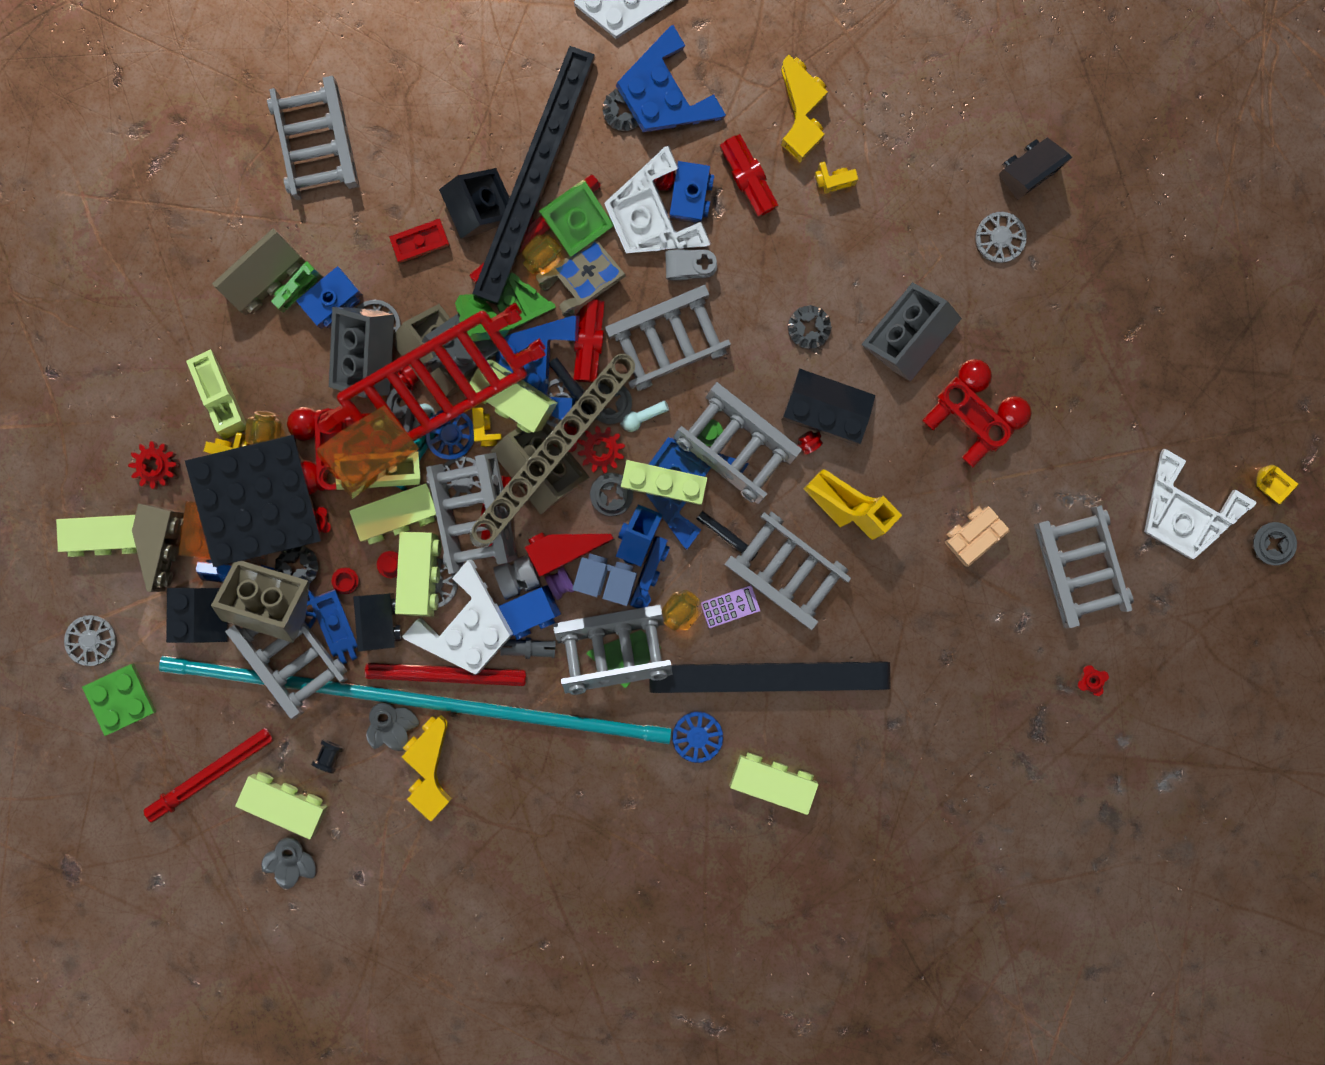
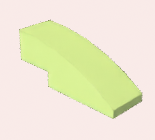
M210 349L187 360L186 362L203 405L208 409L216 432L225 440L236 435L237 432L240 433L246 430L248 426L213 351Z

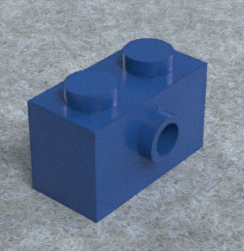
M678 161L670 219L699 223L702 221V217H708L710 201H705L707 190L712 191L714 175L709 174L710 166Z
M337 266L298 298L296 302L316 326L322 329L323 327L329 328L332 325V307L354 308L360 302L358 298L363 294L342 269Z
M638 504L629 524L624 523L620 530L618 538L622 539L616 557L623 559L626 563L641 567L663 514Z
M548 585L498 606L513 632L512 636L515 635L516 640L531 634L529 628L536 625L543 629L556 623L554 617L561 615Z

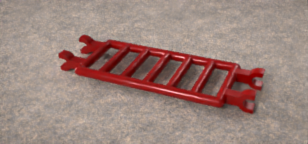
M517 303L510 305L493 318H490L486 311H479L339 392L337 400L341 405L321 414L320 418L322 420L319 421V426L324 432H327L337 423L350 416L366 439L346 448L347 454L345 456L367 455L374 450L377 454L394 453L523 380L527 376L523 366L545 356L544 350L546 347L539 338L527 348L515 354L499 330L522 320L520 316L522 311ZM482 324L513 370V373L499 379L467 331ZM458 338L490 386L476 393L443 345ZM434 351L467 399L453 406L420 358ZM411 365L444 412L430 419L397 372ZM387 378L420 425L407 432L374 387L375 384ZM364 391L397 436V439L384 445L351 398Z

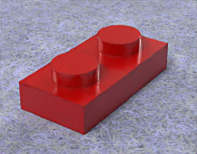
M440 218L389 236L398 263L450 246Z

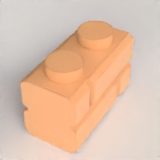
M978 506L967 515L969 521L961 527L960 524H957L947 533L949 538L945 541V544L966 567L974 563L1010 531L989 506L983 509Z

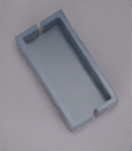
M590 553L588 558L582 557L572 590L597 597V595H601L607 571H610L602 599L627 606L630 602L638 574L633 572L634 566L621 562H616V565L612 566L607 564L608 558Z

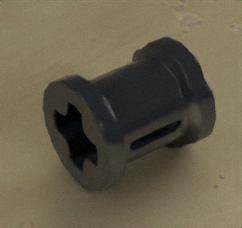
M323 739L320 743L322 747L317 759L313 760L311 765L322 771L334 774V765L339 753L343 752L344 747Z

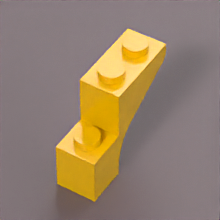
M788 55L783 60L781 72L795 120L791 130L782 139L781 145L801 163L824 138L825 134L822 132L824 130L822 125L814 118L810 120L808 116L826 99L828 91L826 90L827 86L819 77L815 76L813 78L806 71V65L799 58L793 59Z
M824 469L803 488L840 528L854 521L871 540L886 534L902 516L884 496L878 498L868 497Z
M442 715L437 719L432 716L422 726L425 732L418 739L413 736L403 747L406 752L402 758L425 779L422 781L419 778L408 791L412 794L407 800L430 822L452 799L442 788L437 776L438 763L448 727V721Z

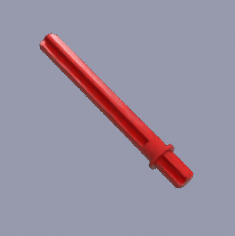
M266 728L262 729L169 793H162L160 799L143 810L145 818L152 823L169 811L173 813L175 807L272 743L273 737Z

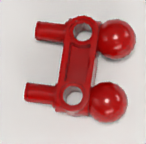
M980 359L967 360L961 365L958 370V376L937 396L938 404L922 420L934 431L950 414H954L977 435L976 438L978 440L961 457L972 468L989 451L997 452L1002 445L1007 443L1009 438L1015 433V430H1020L1027 426L1032 415L1031 406L1022 397H1007L998 406L996 414L975 394L987 389L992 380L991 368ZM953 388H958L963 393V399L958 404L951 402L949 399V392ZM993 425H997L1002 429V437L997 441H993L988 434L989 429Z
M300 407L291 412L287 420L288 431L291 435L295 434L297 440L308 441L315 437L316 464L310 461L302 462L310 495L318 490L339 491L336 488V483L331 485L328 482L327 476L330 471L335 470L334 457L347 454L345 450L348 448L349 430H359L349 416L337 423L332 430L324 432L319 426V421L322 420L320 416L329 410H333L330 408L315 411L309 407ZM362 413L373 429L372 413Z

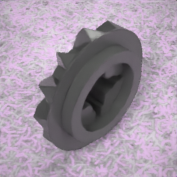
M615 88L614 91L606 96L604 101V118L614 129L620 131L632 130L638 126L632 114L624 112L617 117L619 113L617 103L624 105L625 101L618 89Z
M812 305L797 309L790 317L788 323L791 339L798 346L807 349L817 348L824 344L829 338L832 328L830 318L823 309ZM814 317H816L817 319L815 321L816 323L814 327L817 328V331H819L820 334L818 332L810 331L809 334L807 333V335L804 337L803 334L805 333L804 330L806 327L800 320L809 323L811 320L814 319Z
M602 383L598 385L601 393L610 394L608 385ZM624 385L614 396H621L615 403L618 412L616 413L610 407L604 409L597 416L596 419L605 424H616L623 421L624 417L630 413L632 397Z
M606 473L598 477L592 484L590 499L594 508L601 514L617 516L624 513L630 507L633 500V491L621 488L622 475ZM616 483V493L623 500L613 499L607 506V496L604 492H601V489L611 490Z
M1271 522L1261 526L1257 533L1254 534V544L1252 547L1256 552V557L1265 564L1282 565L1294 556L1297 549V539L1292 529L1287 525ZM1269 537L1272 539L1282 538L1277 544L1279 551L1276 549L1266 550L1271 543Z
M299 546L281 551V554L275 559L274 571L293 575L294 577L308 580L311 583L318 572V560L313 551L305 546ZM300 558V564L306 569H297L296 572L292 573V568L287 563H295Z

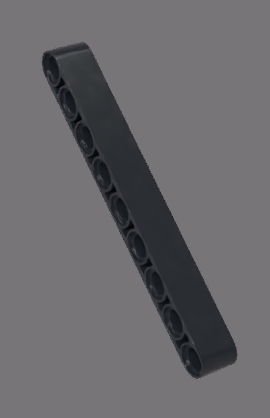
M890 662L671 664L673 675H668L662 680L649 679L650 693L891 689Z

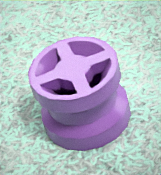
M564 567L560 568L558 573L554 575L549 574L545 576V580L556 600L562 598L564 593H572L574 591L572 590L574 584Z

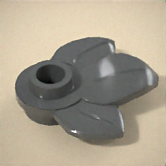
M379 703L369 713L371 724L366 731L367 741L373 749H377L385 743L392 750L404 751L403 747L408 742L406 731L419 726V720L407 708L394 709L387 703ZM380 714H386L388 716V719L385 721H380L378 719V716Z
M294 838L280 840L275 850L266 853L262 859V872L274 873L277 884L284 890L292 888L298 881L299 876L314 878L316 874V866L312 856L303 852L301 844ZM284 850H291L293 854L287 855L284 853Z

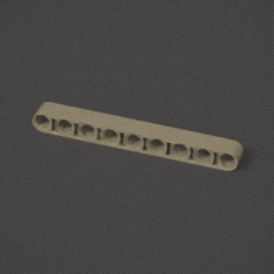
M619 354L611 360L491 503L470 531L469 537L473 545L485 548L492 544L633 374L635 362L631 356ZM615 364H623L627 369V373H618L615 369ZM598 384L608 385L610 394L601 393L598 389ZM581 404L591 405L594 411L593 414L587 415L583 413ZM572 424L576 428V435L567 434L564 431V425ZM547 445H556L560 451L559 455H550L546 449ZM538 465L542 469V476H533L529 471V466ZM515 485L523 487L525 496L522 498L514 496L511 491L512 487ZM497 506L504 507L508 512V517L504 519L496 517L494 508ZM479 527L487 528L490 531V538L481 540L476 534V529Z

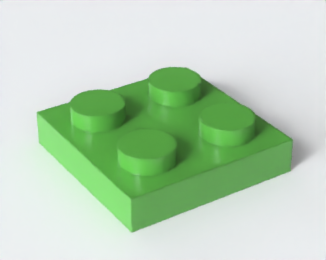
M584 180L539 211L570 257L614 226Z
M134 663L82 687L104 736L156 713Z

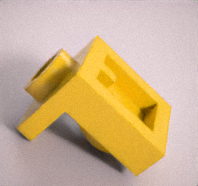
M825 161L819 163L818 171L815 172L817 185L819 188L823 187L825 194L855 186L858 181L856 169L848 171V168H841L833 171L832 176H829Z
M472 408L474 441L476 443L481 442V447L496 446L497 441L503 439V435H486V430H491L490 414H485L484 408Z
M237 432L233 448H231L232 442L216 438L215 443L206 441L203 452L210 454L247 446L249 441H247V435Z

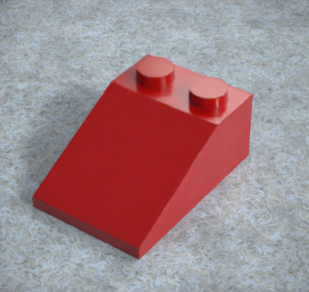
M542 532L528 539L530 545L526 546L525 549L539 576L543 577L615 539L612 534H549L546 536Z

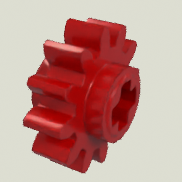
M596 426V434L592 435L591 432L586 430L585 434L588 440L578 441L585 449L580 450L577 454L587 457L582 463L583 466H587L590 463L593 464V473L597 471L598 467H602L603 473L606 474L608 465H611L614 469L618 468L615 462L616 458L619 460L624 459V456L618 453V450L624 449L625 444L616 443L620 438V434H615L613 437L610 436V427L606 428L605 433H601L600 427ZM602 443L607 444L608 454L603 453L601 457L596 456L597 451H594V447L600 446Z
M150 441L149 449L146 445L139 444L141 453L131 452V456L136 459V462L129 463L128 467L136 469V472L131 475L132 478H142L139 483L140 486L145 487L150 482L151 489H157L158 482L163 486H169L166 478L177 477L174 472H171L172 468L179 467L178 463L171 461L176 456V453H166L168 449L167 444H161L158 448L155 441ZM151 461H155V464L158 465L156 470H153V467L149 465Z

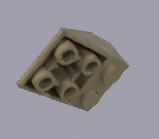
M138 504L132 533L146 590L149 592H163L166 587L170 586L173 572L170 569L172 561H176L178 557L179 545L176 544L179 534L182 535L185 529L186 520L183 519V512L154 505Z

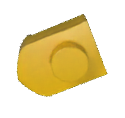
M1276 465L1261 468L1256 478L1257 487L1279 506L1299 486L1297 482Z

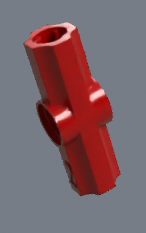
M741 134L734 135L720 144L721 151L733 170L731 172L738 188L747 196L757 217L763 216L777 208L778 203L766 183V175L758 160L752 157Z
M593 299L580 309L578 341H575L574 346L576 359L573 379L575 381L593 383L598 377L599 354H602L604 337L602 325L605 301Z

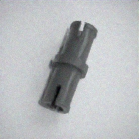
M526 637V640L509 639L502 646L500 656H525V659H530V656L555 658V650L547 649H555L556 641L531 640L530 637Z

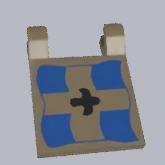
M595 239L571 257L568 256L553 268L538 273L536 280L543 290H548L559 279L574 298L563 301L559 306L563 316L567 318L575 316L584 305L619 282L626 275Z

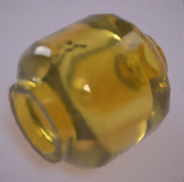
M547 234L545 237L537 235L522 250L523 257L526 259L523 265L532 274L536 272L547 274L561 262L562 256L560 252L562 248L550 235Z
M266 411L254 412V415L248 417L246 421V443L251 445L280 438L282 422L276 418L274 413Z
M688 590L674 592L662 607V614L665 617L664 623L674 631L678 629L689 630L702 614L700 599Z

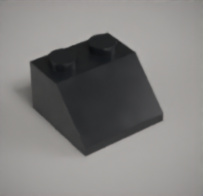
M1048 137L1041 142L1036 139L1024 148L1026 153L1018 158L1014 155L1002 164L1004 169L1000 172L999 176L1016 199L1019 200L1058 172L1072 158L1071 155Z
M496 168L457 175L439 189L461 239L479 235L498 227L509 201V195Z
M167 588L166 643L228 642V635L225 631L229 629V623L221 621L211 607L220 588Z
M394 593L353 596L358 652L398 647V642L402 641L401 625L396 623V598H394Z

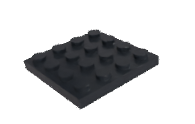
M295 434L185 460L213 567L322 541Z

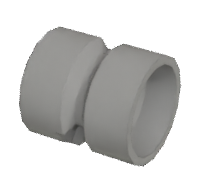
M528 554L519 557L512 565L510 563H503L493 567L496 580L505 600L520 595L522 589L528 592L541 587L536 568Z

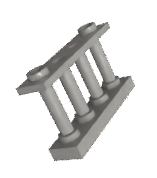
M334 76L322 78L324 87H320L319 91L280 98V94L275 88L269 89L271 98L267 99L270 114L275 115L288 176L284 177V184L287 193H291L296 200L302 199L300 188L340 180L349 189L360 187L338 82ZM321 101L324 104L328 103L330 113H327L326 117L286 125L283 109ZM327 127L329 130L333 129L335 139L331 140V143L295 151L291 150L290 135ZM330 154L339 155L341 166H337V169L297 178L294 162Z
M702 285L605 327L609 339L615 338L617 342L620 341L624 353L631 356L635 362V370L633 372L635 379L628 382L630 389L637 388L638 391L652 386V380L711 356L712 359H716L727 354L726 349L730 348L731 345L729 339L720 343L704 306L706 304L705 300L709 298L706 285ZM689 306L691 310H695L710 348L698 353L694 352L679 317L681 315L680 310ZM663 317L670 321L685 356L684 359L672 364L668 360L654 327L656 325L655 321ZM637 328L645 331L660 366V369L646 375L630 340V331Z
M716 382L705 397L709 400L710 405L689 431L681 426L673 438L677 440V444L683 450L694 453L737 487L746 500L759 504L767 495L761 489L781 462L791 464L802 449ZM718 411H723L730 417L731 422L709 448L697 437ZM744 428L752 434V439L730 465L718 454L737 430ZM760 445H766L773 451V456L752 482L740 473V470Z
M496 453L475 456V465L444 472L443 464L426 467V481L431 488L444 550L443 561L449 574L458 572L467 560H478L493 556L496 558L497 564L518 560L511 522L507 524L493 541L492 546L461 552L458 536L470 533L476 521L456 525L452 510L483 503L487 509L502 492L503 484ZM474 476L479 478L481 484L480 492L450 498L447 482ZM497 506L494 508L496 517L500 519L508 517V512L504 507ZM479 527L476 529V532L488 529L485 527Z
M1102 505L1091 507L1093 516L1055 527L1050 524V521L1034 524L1064 628L1080 626L1078 619L1081 618V615L1119 605L1121 611H1132L1133 595L1131 590L1125 586L1108 526L1111 524L1107 510H1103ZM1096 526L1100 539L1099 543L1064 553L1058 551L1055 542L1058 540V537ZM1104 552L1108 568L1072 579L1065 576L1063 567L1066 566V563ZM1108 579L1112 580L1116 594L1080 605L1073 603L1071 593L1074 592V589Z
M764 512L760 518L766 523L750 545L736 559L730 556L724 565L812 630L818 623L813 618L816 615L814 611L839 578L845 582L850 581L851 577L847 575L849 570L838 561L832 564L783 527L782 523L784 520L775 513L770 512L767 515ZM774 529H776L788 539L763 572L760 571L756 575L748 569L751 566L749 562ZM797 545L808 553L809 556L787 586L777 591L770 585L773 582L771 578ZM819 562L831 572L808 603L799 607L792 602L794 599L793 594Z
M661 605L554 623V634L557 643L565 644L570 677L561 679L565 694L578 695L589 689L645 679L662 680L668 675H673L670 660L662 661L656 629L658 626L664 625ZM643 629L646 630L651 663L635 666L630 633L633 630ZM617 634L620 639L624 668L608 671L603 638L605 635ZM589 638L593 643L597 673L581 675L576 642Z
M305 622L297 637L304 634L312 647L281 671L276 670L275 672L267 663L271 661L270 658L291 642L278 638L262 650L260 648L257 650L252 641L259 632L244 627L241 629L237 625H233L225 631L290 719H296L304 713L300 708L303 705L302 702L334 677L343 683L348 680L344 675L347 672L345 666L338 658L336 660L332 659ZM320 655L329 668L297 693L292 692L290 694L284 686L287 683L286 680Z

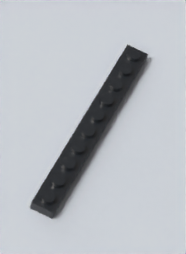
M569 45L472 293L474 297L496 305L500 304L593 66L595 54Z

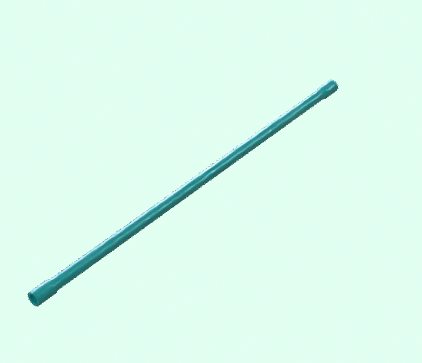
M162 656L159 663L160 672L179 675L189 674L265 685L257 673L250 669L194 662L169 656ZM291 676L286 680L287 683L284 686L287 689L301 690L314 679ZM329 681L315 692L637 738L663 744H670L672 728L642 726Z

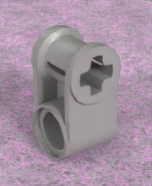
M677 249L665 252L667 280L709 278L717 271L716 256L709 250ZM704 258L708 259V263H712L708 265L706 270H702V266L698 265L702 263Z

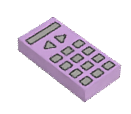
M752 585L700 603L709 628L760 611Z

